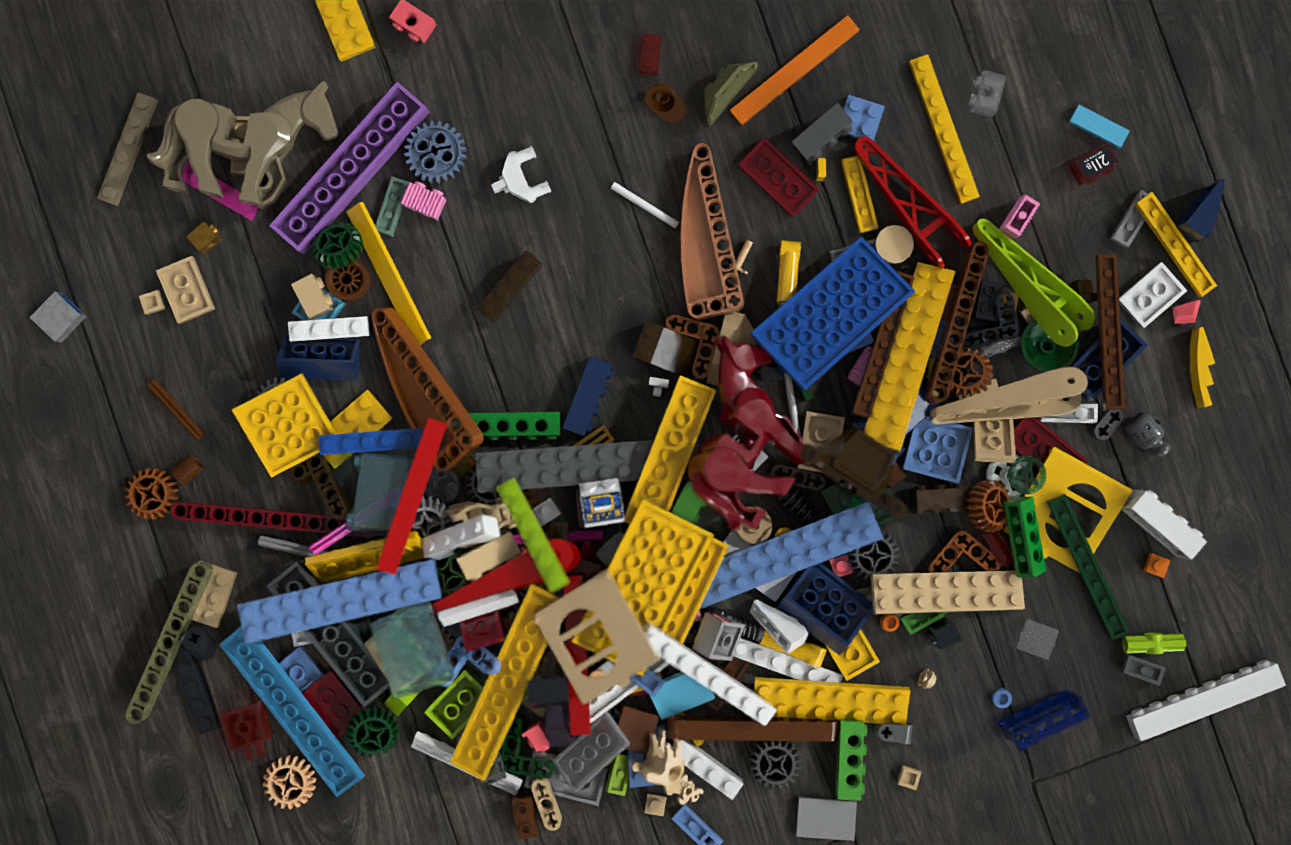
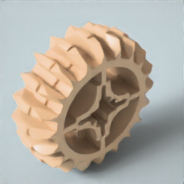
M290 755L285 759L280 757L278 762L274 761L271 763L272 767L266 769L268 774H265L263 778L267 781L263 783V786L268 787V789L264 791V794L270 793L269 801L272 799L276 800L274 806L281 803V809H284L286 805L289 809H292L294 805L298 808L301 806V802L305 804L308 801L307 798L313 795L311 791H314L316 786L312 783L316 782V778L311 776L315 771L309 772L308 769L311 767V764L305 766V759L298 762V756H295L293 760ZM290 768L287 775H277L280 769ZM297 772L301 775L302 779L297 776ZM303 789L301 794L289 796L292 790Z

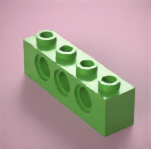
M839 719L835 785V795L838 800L861 801V795L865 793L862 775H865L866 772L863 756H866L864 736H867V725L864 724L863 720ZM850 736H857V740L855 743H848V738ZM850 755L856 756V760L853 763L847 762V758ZM848 775H855V780L847 782L846 778Z

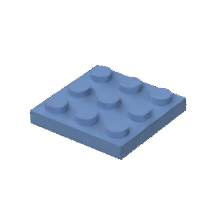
M927 416L911 431L902 469L959 484L973 428L956 423L933 424L930 416Z

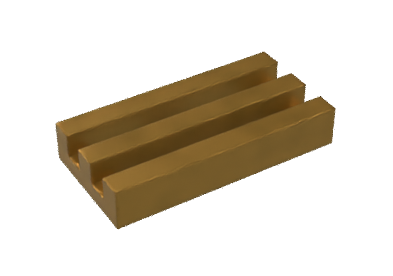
M602 425L573 446L582 445L602 430L605 433L588 445H594L605 437H608L609 440L603 444L611 443L614 441V438L605 425Z

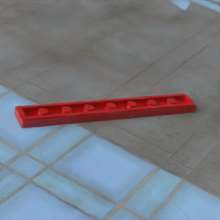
M427 418L376 566L378 570L396 575L447 426L445 423Z
M583 575L567 576L569 583L563 586L564 596L584 584ZM585 609L572 610L565 616L566 633L580 625L585 615ZM574 636L566 640V649L575 665L578 666L587 660V649L573 643L572 639ZM588 667L581 671L585 676H588ZM568 679L571 735H590V701L583 705Z

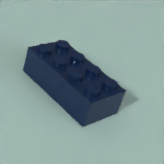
M1120 318L1124 370L1148 344ZM1099 334L1077 355L1074 362L1069 366L1080 369L1087 377V387L1081 393V396L1086 401L1094 400L1102 392ZM1072 379L1067 380L1070 384L1075 383Z

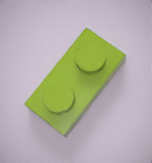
M619 754L612 760L605 791L625 796L628 785L627 755Z

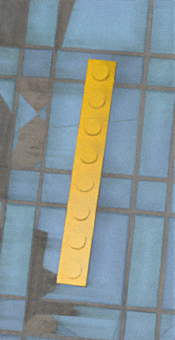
M929 55L910 60V68L959 203L963 204L977 199L980 196Z

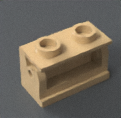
M310 274L291 284L309 319L315 320L328 313L329 310L333 311L331 306L334 304L329 294H325L323 290L325 285L320 277Z

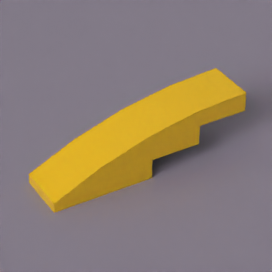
M1204 327L1192 330L1190 342V374L1197 408L1212 405L1207 386L1214 384L1208 366L1215 364Z

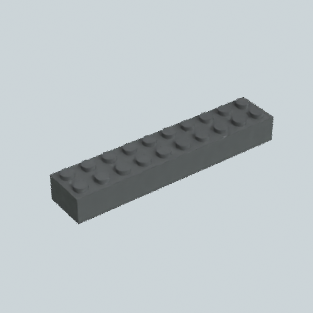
M654 440L475 453L478 493L498 491L496 487L512 478L516 479L521 489L579 485L618 478V482L639 480Z

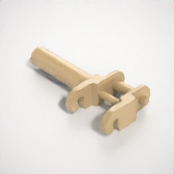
M749 240L745 241L735 261L737 271L745 275L748 272L743 271L741 266L753 244ZM724 264L725 269H729L731 264ZM732 279L727 281V284L733 287L736 285L732 282Z

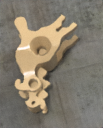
M502 497L495 499L496 504L493 505L465 501L450 505L449 509L444 511L448 512V516H451L452 522L461 520L463 523L480 515L497 518L499 530L503 526L509 529L516 527ZM481 543L467 544L460 547L467 548Z
M659 729L657 740L655 734H649L650 746L646 759L643 762L632 761L630 769L643 774L646 781L664 786L666 794H680L682 798L679 797L678 802L681 805L686 804L688 800L691 802L697 801L699 793L703 794V790L695 788L693 781L688 780V776L683 774L684 760L681 757V740L678 738L674 739V747L671 750L670 744L665 743L666 731L664 729Z

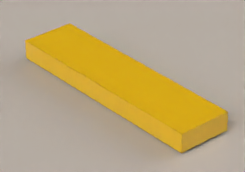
M857 156L841 159L859 234L877 230L878 224L861 161Z

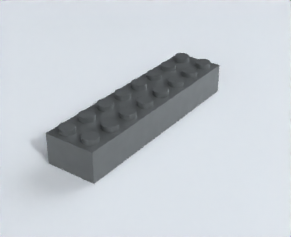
M300 560L296 561L266 587L274 596L323 584L309 570L305 562ZM351 619L303 630L305 635L364 707L391 686L364 643L368 640Z

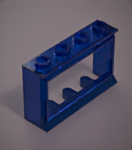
M1065 689L998 721V724L1005 739L1011 741L1021 751L1091 716L1082 697ZM1073 709V710H1075L1077 713H1075V714L1072 715V713H1071L1070 710ZM1063 715L1064 719L1054 723V718ZM1045 723L1046 728L1036 732L1035 727ZM1027 732V737L1018 740V735Z

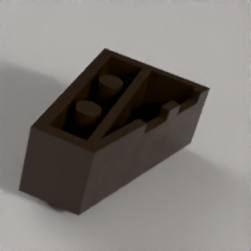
M964 483L953 484V488H945V484L933 485L934 489H926V485L914 486V490H909L910 513L969 511L966 507L969 506L967 499L970 498L968 492H971V487H965Z

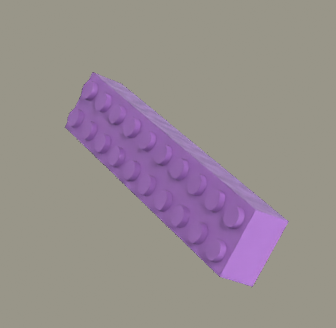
M396 82L269 226L297 251L305 254L313 243L312 239L316 238V234L321 233V229H326L327 224L329 226L409 137L410 132H413L430 113L427 107L400 83Z

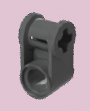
M876 723L874 725V733L883 741L911 744L912 723ZM885 727L888 729L887 731H884V733H881L882 730H885Z

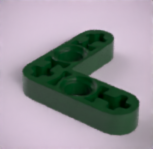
M515 715L513 721L515 720L518 726L514 728V725L511 724L502 743L501 758L505 771L538 778H549L556 771V766L552 760L521 754L523 740L521 734L524 731V720L521 716ZM510 738L516 740L517 745L515 748L509 747L508 740ZM511 758V762H519V764H514L510 766V764L507 763V760ZM526 760L532 763L531 771L524 768ZM546 764L547 768L550 769V771H548L547 773L545 769L537 770L538 767H543Z

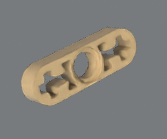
M536 777L533 780L531 790L543 824L548 830H557L561 825L562 816L550 782L547 778ZM538 783H540L541 786L544 785V788H543V793H544V794H542V795H541V793H542L541 788H540V787H537V784H538ZM544 799H548L551 801L552 805L550 807H544L541 801ZM551 812H552V814H551V815H552V818H553V820H556V823H553L552 821H549V820H550V813H551Z

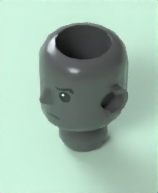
M1141 412L1125 425L1124 430L1128 435L1127 438L1140 449L1146 450L1151 448L1154 456L1158 458L1165 456L1171 450L1170 444L1162 440L1164 429L1161 426L1162 422L1156 416H1152L1148 412Z

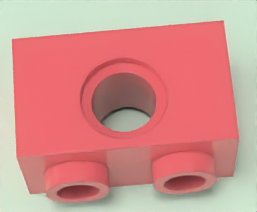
M400 0L389 17L393 23L392 26L399 32L405 31L410 39L415 42L420 41L423 44L436 27L433 18L405 0ZM410 20H416L413 26H408Z

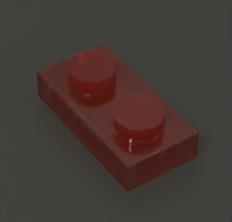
M643 33L639 73L658 75L662 35Z

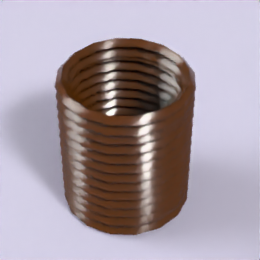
M189 454L171 469V473L181 484L186 485L204 469V466L196 456Z

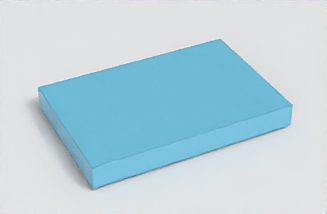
M683 671L663 679L666 683L654 698L651 696L661 720L715 699L712 690Z

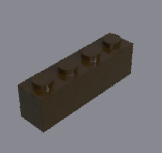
M526 250L479 305L477 310L495 323L543 266L542 263Z

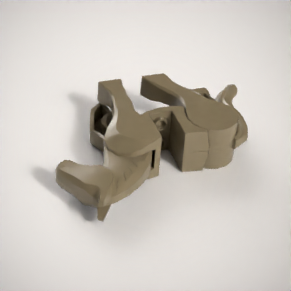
M323 81L314 90L292 94L277 101L264 112L251 113L244 143L233 138L237 117L231 109L215 103L211 105L202 99L185 101L170 111L165 122L162 144L156 152L148 153L147 158L157 167L164 169L163 186L167 190L189 194L183 172L187 164L190 163L198 181V191L204 195L223 199L221 187L212 171L210 162L211 152L227 159L247 163L238 200L241 203L254 205L263 210L277 201L287 182L282 160L293 148L296 136L303 125L318 131L324 141L329 142L337 138L338 129L330 105L324 95L329 87ZM264 174H266L269 178L267 185L259 187Z

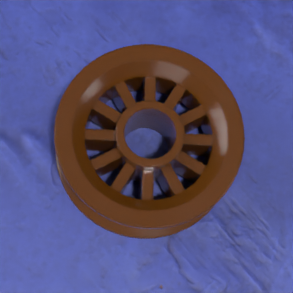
M354 259V264L349 263L347 270L345 266H342V273L338 268H335L333 271L330 268L327 269L325 275L326 286L335 297L343 301H356L367 293L371 282L370 274L367 268L359 261ZM347 275L352 276V281L349 284L344 283V278Z

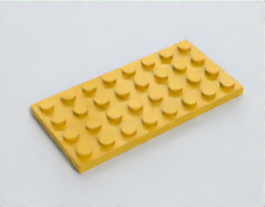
M643 499L607 570L641 628L647 620L665 632L713 534ZM587 609L581 623L593 617L595 612ZM600 620L575 634L572 639L573 643L596 654L613 645V641ZM617 651L611 652L604 658L616 663ZM647 667L639 671L637 674L643 676Z

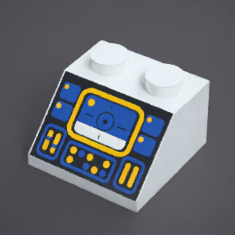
M618 478L579 484L585 527L625 521Z

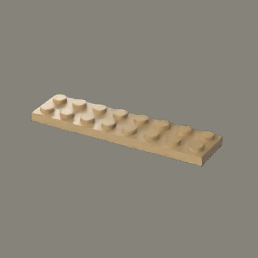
M1016 571L871 575L873 614L1025 609L1022 578L1017 577Z

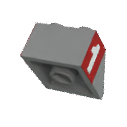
M705 612L698 634L694 639L692 650L709 659L732 661L745 624L718 614Z

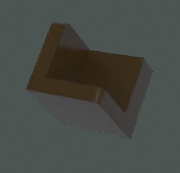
M1091 280L1071 282L1072 289L1087 303L1097 301V293H1093Z

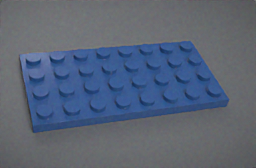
M860 237L752 331L750 336L805 391L911 297L915 291Z

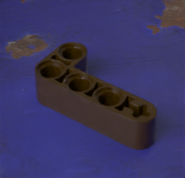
M316 454L290 468L289 474L291 478L298 483L306 485L312 481L315 482L331 517L341 523H345L353 517V511L330 463L325 458ZM321 461L320 465L316 467V464ZM304 471L303 475L299 477V474ZM328 477V481L323 484L324 479ZM336 493L335 498L331 500V496Z

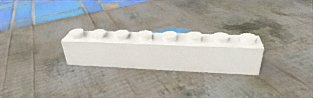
M646 620L642 629L657 655L764 726L767 725L776 712V709L770 702Z
M1262 660L1257 662V665L1254 667L1239 669V672L1236 674L1223 675L1220 680L1203 683L1202 687L1189 688L1185 690L1184 694L1171 695L1167 697V700L1153 702L1149 704L1150 707L1145 709L1138 708L1132 710V714L1126 715L1134 737L1143 741L1286 686L1278 664L1269 660Z

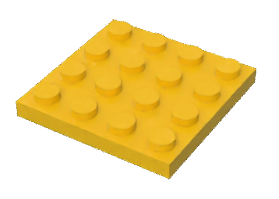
M302 373L232 409L271 477L320 453L319 435L337 434Z

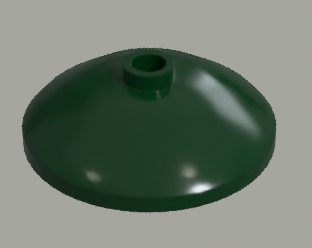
M1034 320L1026 326L1021 335L1020 350L1029 366L1045 373L1069 367L1077 357L1079 342L1077 338L1070 346H1060ZM1060 329L1061 333L1065 334V331ZM1043 344L1048 346V350L1043 349Z

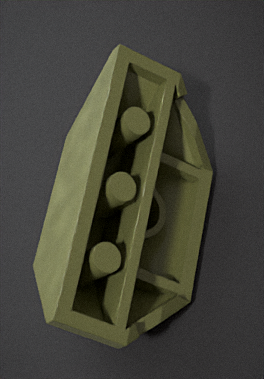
M758 63L729 64L725 69L721 68L715 82L713 84L710 82L704 89L706 126L710 128L756 72Z

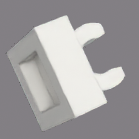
M650 377L649 386H654L653 396L660 397L662 388L668 389L669 380Z

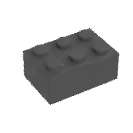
M836 103L792 142L808 162L811 160L815 162L823 155L821 152L825 148L831 149L838 142V137L841 135L846 136L853 130L852 125L854 123L839 103Z

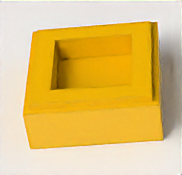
M818 158L816 161V181H823L826 177V159Z

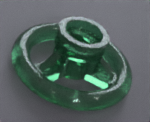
M1033 456L1019 457L1009 467V483L1019 493H1036L1046 482L1047 473L1045 466L1039 459ZM1026 462V467L1019 468L1016 476H1014L1015 468L1020 463ZM1033 463L1036 464L1040 470V481H1038L1033 476ZM1026 471L1029 474L1028 478L1024 477ZM1016 482H1031L1035 487L1029 489L1022 488Z

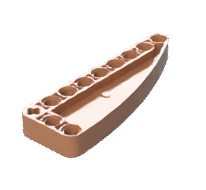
M704 143L696 145L692 153L685 185L681 219V263L688 312L695 320L738 312L744 307V298L714 161L709 146ZM705 150L708 152L704 158L698 157L700 151ZM711 169L712 172L709 176H703V170ZM709 187L716 189L712 195L706 194V190ZM714 205L720 207L717 213H711L710 208ZM716 224L724 225L723 230L720 232L714 231V227ZM721 242L728 244L725 250L718 249V245ZM726 260L732 262V266L729 269L722 268V264ZM729 279L736 280V285L732 288L726 286V282ZM733 298H737V300H740V302H737V306H734L733 303H730L733 301ZM714 302L721 303V308L717 311L711 309ZM696 306L702 307V313L699 315L693 314V309Z

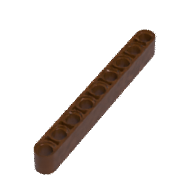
M981 241L967 249L925 391V400L931 405L943 402L949 394L989 255L988 245ZM975 249L979 251L980 256L975 253ZM970 267L974 268L975 273L971 272ZM965 284L969 286L970 291L965 288ZM960 302L965 305V309L960 306ZM954 319L959 321L960 327L955 324ZM949 337H952L954 339L955 344H952L949 341ZM944 355L949 357V363L945 361ZM939 372L944 375V381L939 378ZM934 391L938 392L939 399L934 397Z
M673 715L667 718V738L672 740L678 738L679 740L836 741L838 740V719L831 721L823 720L822 718L819 720L818 718L772 717L767 725L764 726L751 716Z

